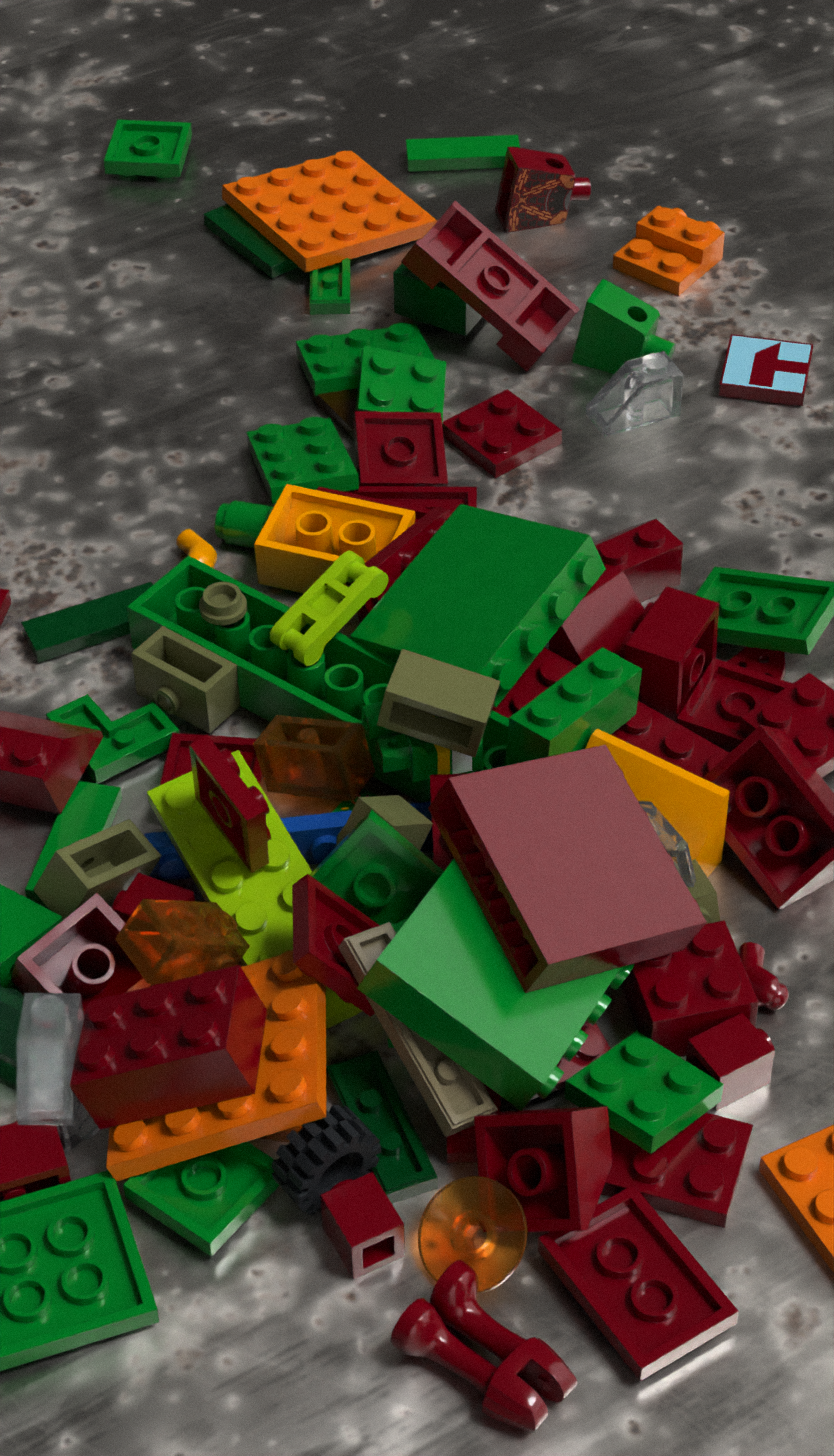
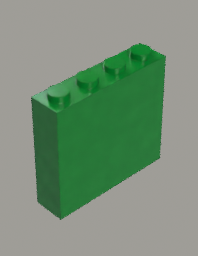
M460 504L353 631L350 637L395 661L398 660L401 650L405 649L500 680L493 704L494 707H497L583 597L597 582L606 568L591 536L588 534Z
M454 858L375 961L357 989L522 1111L535 1094L543 1099L550 1094L564 1074V1071L556 1065L561 1058L570 1062L588 1037V1034L581 1030V1027L585 1021L592 1026L597 1022L612 1000L604 994L608 986L616 991L635 964L525 993Z

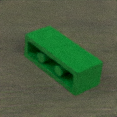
M603 647L509 717L505 764L511 765L585 749L591 734L597 728L610 735L636 715L642 668Z

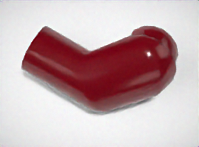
M753 942L743 943L739 947L738 953L758 999V1006L762 1007L765 1005L767 1009L772 1011L781 1009L788 1000V988L783 983H779L777 976L763 968L764 948Z

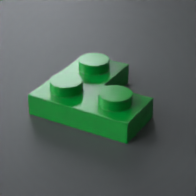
M87 694L46 714V720L100 730L102 732L103 738L85 769V772L96 784L169 749L172 733H179L176 725L155 702L112 722Z

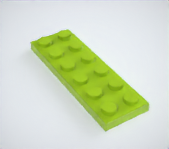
M237 750L231 754L239 766V777L248 788L251 786L257 787L269 807V814L266 815V825L271 834V840L268 841L269 864L253 873L249 871L196 800L192 771L147 791V797L150 806L241 964L247 966L293 950L292 885L305 875H310L312 870L240 751ZM326 986V1029L363 1012L353 1004L344 1002L333 990Z

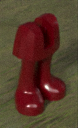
M457 1260L448 1266L433 1288L429 1302L424 1298L417 1299L401 1314L392 1331L391 1344L406 1355L428 1358L464 1378L485 1395L481 1404V1412L506 1425L533 1433L548 1416V1408L538 1393L550 1401L559 1403L577 1387L578 1381L561 1357L543 1340L535 1337L526 1340L508 1330L487 1314L476 1300L479 1282L477 1273L463 1260ZM446 1326L457 1330L490 1352L502 1363L499 1367H496L458 1340Z

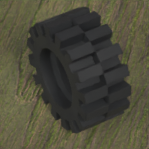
M332 1105L329 1112L326 1110V1118L303 1124V1128L298 1133L292 1129L286 1136L290 1141L289 1144L279 1146L276 1154L280 1158L272 1162L271 1168L275 1171L272 1173L273 1179L303 1212L306 1211L309 1215H315L317 1210L321 1213V1194L330 1191L333 1186L347 1179L355 1180L370 1173L368 1168L376 1167L379 1162V1158L376 1155L381 1152V1145L378 1143L380 1140L345 1105L343 1108L340 1105Z

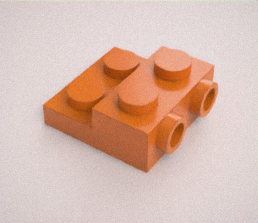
M658 205L636 223V237L613 255V269L680 296L722 260L725 232L721 231L719 226L712 221L702 222L687 217L686 213L680 208L670 209Z

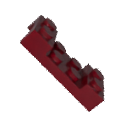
M456 200L422 239L419 238L401 261L402 264L432 290L442 281L503 334L496 345L526 371L533 366L580 310Z

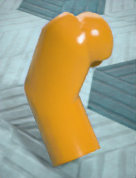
M186 529L182 531L176 540L178 548L186 553L187 556L214 568L217 562L215 549L193 530Z

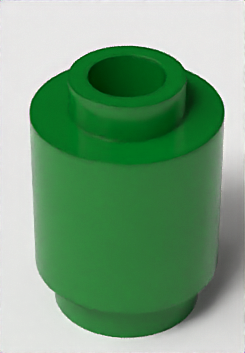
M234 500L230 504L223 503L219 507L215 518L216 536L224 539L229 545L254 549V543L274 507Z

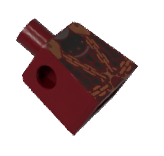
M507 147L495 213L505 232H516L562 224L567 219L570 201L589 200L591 183L588 177H575L574 171L563 155L518 147Z

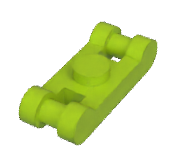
M353 551L344 552L275 623L270 632V641L282 650L291 649L294 657L304 665H314L322 656L324 646L370 598H376L383 593L388 584V575L376 566L367 567L364 559ZM346 582H353L350 587L344 585ZM307 623L310 624L311 627L304 635L300 633Z

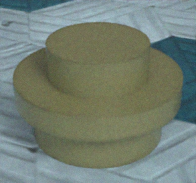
M213 583L204 590L203 596L199 601L200 615L211 624L230 625L242 619L246 614V597L241 593L239 587L233 583Z

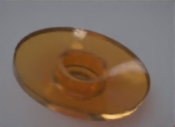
M480 1176L460 1178L441 1188L427 1204L418 1229L420 1258L433 1280L437 1282L448 1266L461 1259L471 1266L478 1275L477 1294L497 1288L514 1273L523 1257L527 1242L526 1217L516 1196L501 1183ZM481 1229H485L487 1231L485 1243L481 1248L477 1249L474 1244L475 1235Z

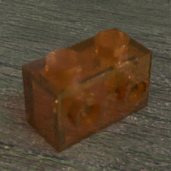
M276 715L253 743L268 792L353 802L375 773L362 723Z
M142 899L115 938L148 984L166 983L199 975L207 971L235 966L250 947L237 930L238 926L234 918L223 911L217 902Z

